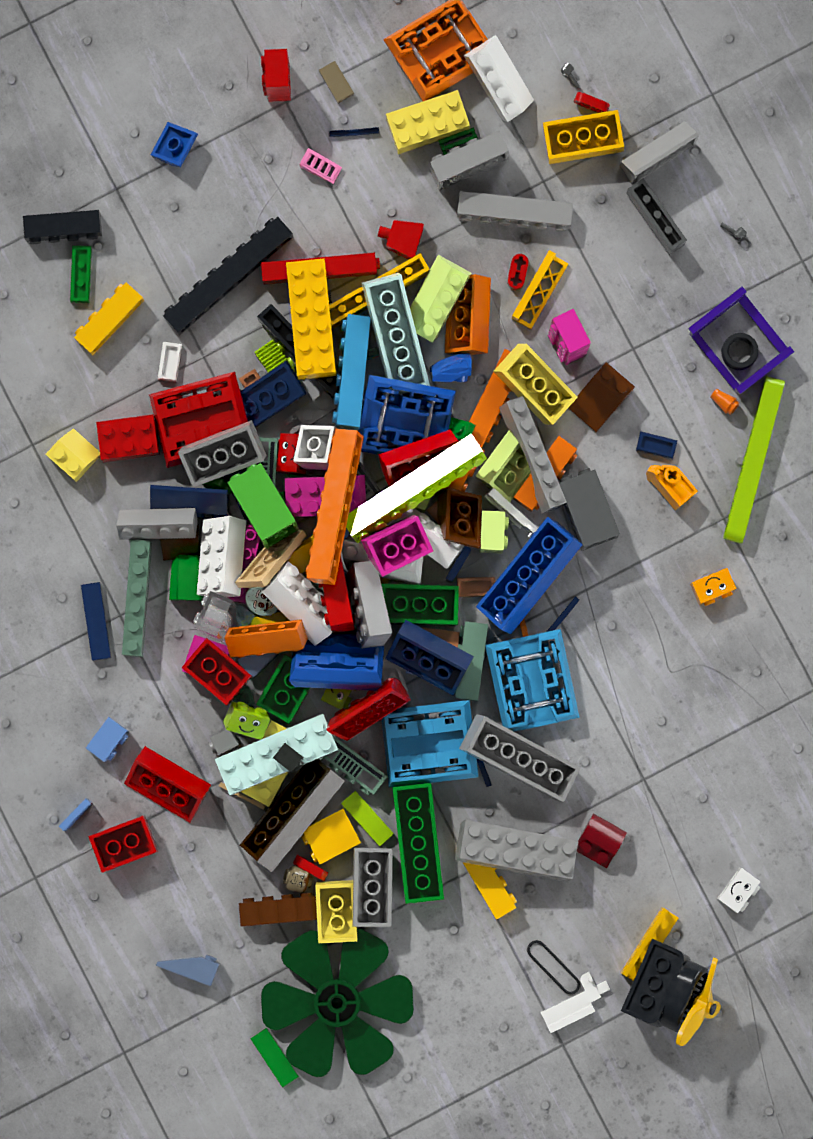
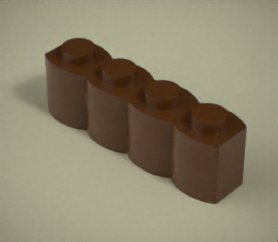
M311 892L301 893V897L293 898V894L281 895V899L274 900L273 896L262 897V901H254V898H245L243 903H239L240 926L317 920L316 896H312Z

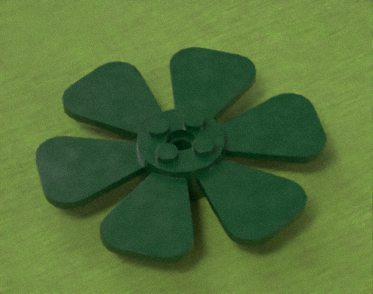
M357 928V941L342 943L339 979H333L327 943H318V931L310 930L305 932L283 948L281 953L283 964L318 989L317 993L313 994L277 981L267 983L262 989V1019L265 1026L271 1030L283 1029L315 1013L319 1017L287 1047L286 1058L292 1066L314 1077L327 1075L332 1066L336 1027H342L348 1063L354 1073L366 1075L392 1057L394 1046L390 1039L357 1016L358 1012L362 1011L398 1024L406 1023L413 1016V987L411 981L404 975L392 976L360 992L355 988L387 959L389 949L386 942L363 929ZM336 997L343 1001V1005L340 1008H335L332 1005V1000Z

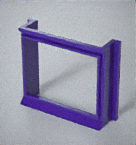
M743 286L688 328L692 339L735 393L739 392V394L743 393L795 352L791 346L787 347L760 314L746 296L747 291ZM738 302L779 352L775 358L740 385L699 334L700 331Z

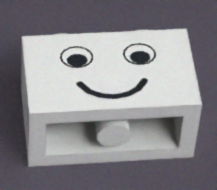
M739 867L717 899L734 912H743L749 904L747 902L748 898L751 895L755 896L760 889V886H758L760 881Z

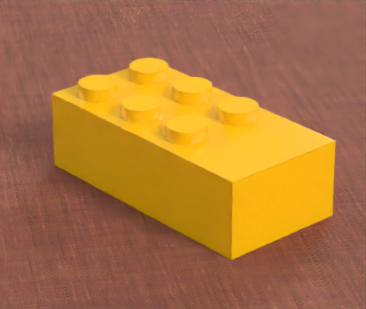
M618 110L543 122L549 164L624 152Z

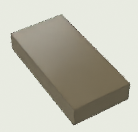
M336 61L319 69V73L337 103L354 95Z

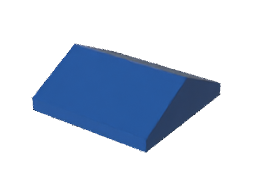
M167 122L150 155L171 166L181 167L198 134Z

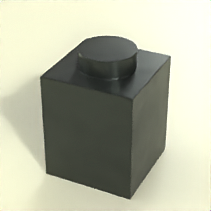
M286 743L282 745L273 757L291 773L294 770L298 772L304 764L302 761L304 757Z

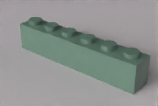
M131 539L122 645L123 656L143 657L152 552L151 541Z

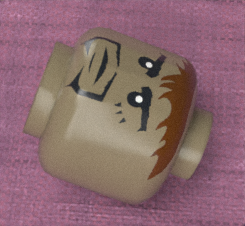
M295 865L286 869L283 876V884H285L286 888L299 893L305 892L307 887L310 888L313 882V877L310 876V873Z

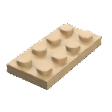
M298 530L268 549L263 547L235 583L238 588H263L268 586L274 575L281 570L282 565L291 558V554L302 544L306 537L304 531Z

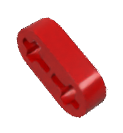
M577 92L574 98L575 104L596 113L608 112L610 107L609 103L582 92Z
M516 254L512 258L507 284L512 290H519L524 285L529 262L524 254ZM521 258L525 265H521V269L517 270V263L515 261ZM515 274H519L518 279L521 281L517 286H514L511 279L515 278Z
M299 855L293 861V864L325 881L329 872Z

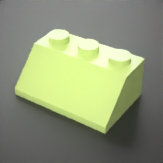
M510 430L476 474V477L488 488L496 489L509 502H511L531 474L525 454Z

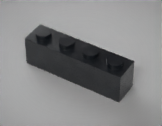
M99 210L23 216L24 238L30 244H40L41 241L46 240L49 243L60 242V239L78 241L79 238L84 237L87 240L98 239V236H102L101 213Z

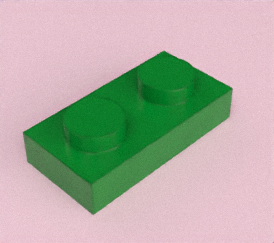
M451 417L448 430L451 429L457 440L461 441L473 433L476 425Z

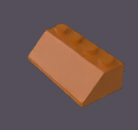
M473 274L468 279L446 321V354L470 353V355L488 353L490 277Z

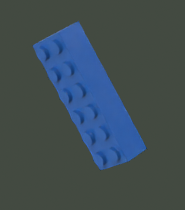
M547 517L481 599L476 608L502 631L512 634L583 544L558 522Z

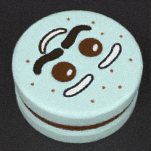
M262 587L249 588L245 599L247 606L252 612L260 616H270L278 610L262 593Z

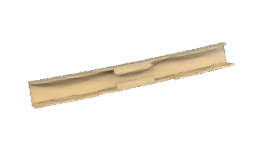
M221 782L219 787L227 790L225 784ZM240 793L235 794L263 810L266 807L264 804L254 799L251 800Z

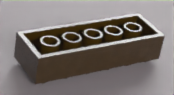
M319 759L303 765L239 846L270 872H273L334 794L341 788L345 780Z

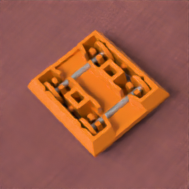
M448 0L383 40L422 101H426L473 74L474 72L464 55L488 39L462 0ZM423 29L421 35L416 38L417 32Z

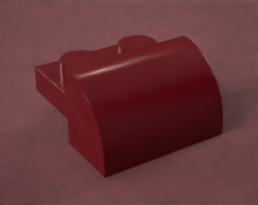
M593 813L578 839L577 852L607 869L618 852L627 832Z

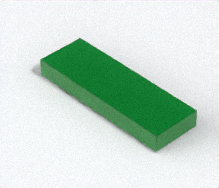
M72 245L71 303H90L92 246Z
M267 1027L250 1038L282 1088L299 1077Z

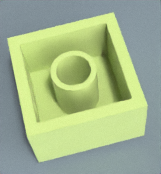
M482 511L480 553L503 554L504 549H507L508 536H504V532L508 530L509 517H505V512Z

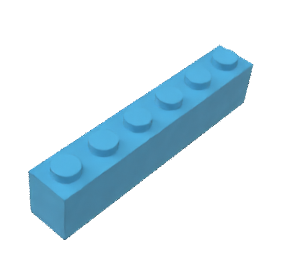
M348 314L346 320H342L341 331H344V338L340 339L339 349L343 351L342 356L338 358V368H341L340 375L337 374L336 386H339V392L335 393L334 397L337 412L333 411L332 423H335L337 429L358 431L360 428L371 318L369 316Z

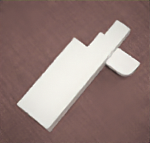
M490 488L483 496L499 511L505 512V517H509V520L519 529L523 527L530 533L528 535L529 538L538 529L496 489Z
M587 972L580 978L585 991L542 1011V1017L550 1033L595 1012L591 1002L601 998L600 994L610 990L606 980L595 985L590 973Z

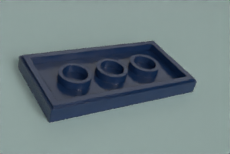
M288 361L283 362L240 391L248 422L252 420L255 428L307 394Z

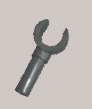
M567 62L562 67L561 73L568 77L577 89L580 85L571 74L574 67Z
M723 222L720 227L733 234L734 238L738 241L746 237L747 232L742 227L735 230Z

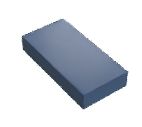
M86 798L59 827L63 831H67L93 805L92 802Z

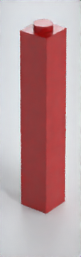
M375 252L261 262L264 285L288 283L286 262L325 259L327 279L377 275V269H380V260L375 258Z

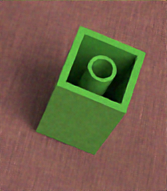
M260 463L249 466L246 469L247 471L241 475L240 473L235 474L227 483L264 547L268 549L297 532L299 528Z

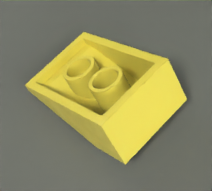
M353 880L316 882L318 943L357 941V927L352 926Z

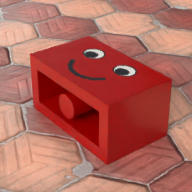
M280 433L276 471L284 474L305 475L306 469H303L294 462L299 434Z

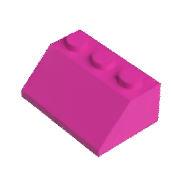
M415 515L406 517L361 540L368 558L381 577L433 552L419 517Z

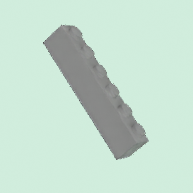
M460 191L457 217L461 218L462 221L478 219L481 223L497 221L500 225L515 223L519 227L534 225L538 229L552 227L556 231H566V229L571 227L573 203Z

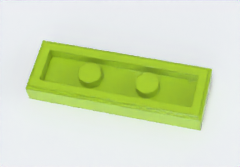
M356 791L341 803L379 846L394 834Z

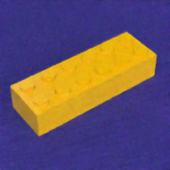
M325 259L286 262L298 380L336 376Z

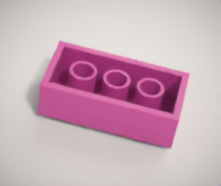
M571 309L553 318L548 332L549 335L547 336L552 346L556 345V354L560 362L564 361L565 365H568L586 356L591 342L575 310Z
M356 475L349 513L366 503L365 475ZM324 476L285 478L286 506L293 517L317 516V511L321 506V492L324 490L325 485Z

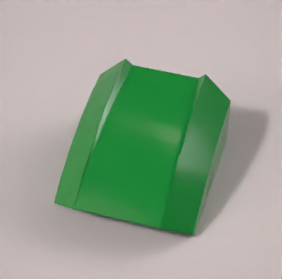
M179 555L172 560L170 601L209 602V598L197 595L199 555Z

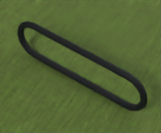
M539 940L530 942L527 947V953L533 961L566 994L571 995L578 992L580 989L579 979L543 942ZM534 943L541 944L576 980V990L567 991L530 953V947Z

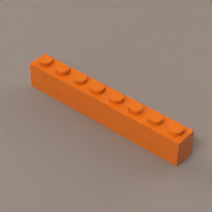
M504 349L496 368L511 351ZM494 372L469 421L476 425L472 436L481 449L485 442H490L493 433L490 431L493 425H498L502 417L499 415V407L505 402L510 401L507 397L510 391H512ZM477 467L469 470L463 477H458L452 481L448 488L465 492L468 487L466 480L468 476L472 477Z
M336 429L335 435L332 436V450L328 456L329 465L324 476L325 485L324 490L321 492V506L317 511L318 521L313 531L314 541L309 552V565L306 567V578L313 583L335 585L364 438L357 430Z

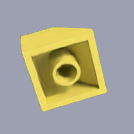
M72 429L60 438L46 455L77 482L100 457V451L75 429Z

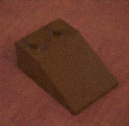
M606 362L577 395V399L568 409L593 431L597 432L630 395L635 386Z
M447 487L438 496L437 516L443 539L479 549L481 547L482 496Z

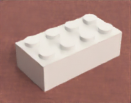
M232 516L203 520L197 595L211 599L240 596L241 588H238L235 582L242 574L246 520Z
M287 561L271 579L270 584L263 588L262 593L290 621L302 619L308 640L316 646L332 633L330 625L325 623L324 614H327V607L322 606L320 596L323 594L315 589L312 583L299 572L297 567Z

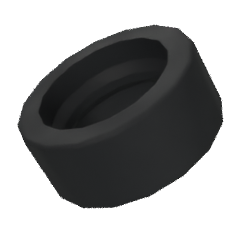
M735 333L724 342L721 354L724 363L729 368L745 370L756 361L759 351L753 337L745 333ZM744 341L750 346L751 355L747 361L738 363L731 359L729 347L733 342Z

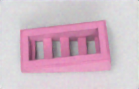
M309 148L300 162V168L333 185L342 169L341 166ZM310 157H313V161L310 165H308L307 163ZM317 161H321L318 168L315 169L314 166L316 165ZM324 164H327V168L325 169L324 173H322L321 170ZM331 167H333L334 171L331 177L327 176Z

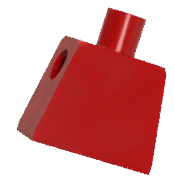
M394 220L391 229L380 226L377 237L387 239V250L409 260L416 256L424 224Z

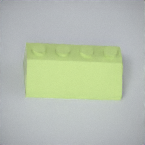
M440 255L434 261L410 307L416 333L432 343L439 336L472 274Z

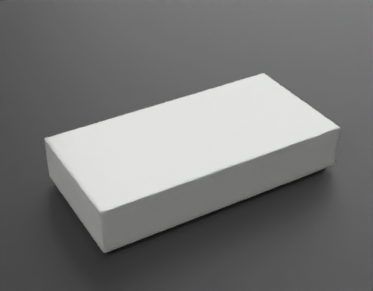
M163 342L158 380L177 382L182 344Z

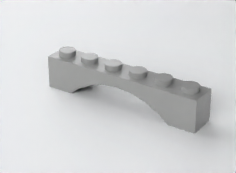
M521 396L505 402L499 409L506 426L514 434L525 454L533 479L535 497L542 514L561 507L567 503L524 397Z

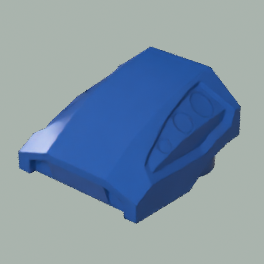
M467 353L451 356L430 366L432 381L467 382L468 376H471L472 371L471 355Z

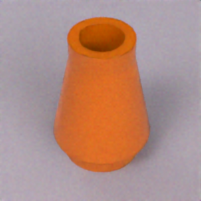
M716 389L710 396L725 414H733L740 404L737 398L719 389Z

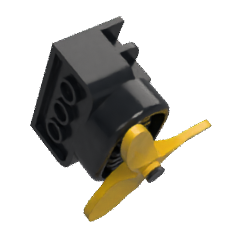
M652 939L621 1011L654 1027L664 1026L677 1032L676 1044L680 1046L686 1045L699 1029L704 1018H713L720 1011V1003L713 1000L712 983L718 959L713 957L710 970L708 971L706 967L691 961L689 956L681 951Z

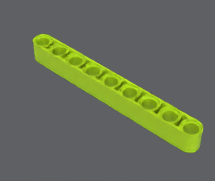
M769 376L765 377L723 539L743 543L782 396L784 380Z

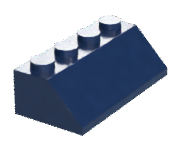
M150 485V509L195 508L197 518L204 519V516H212V518L228 516L230 499L228 490Z
M405 620L385 659L454 695L474 656Z

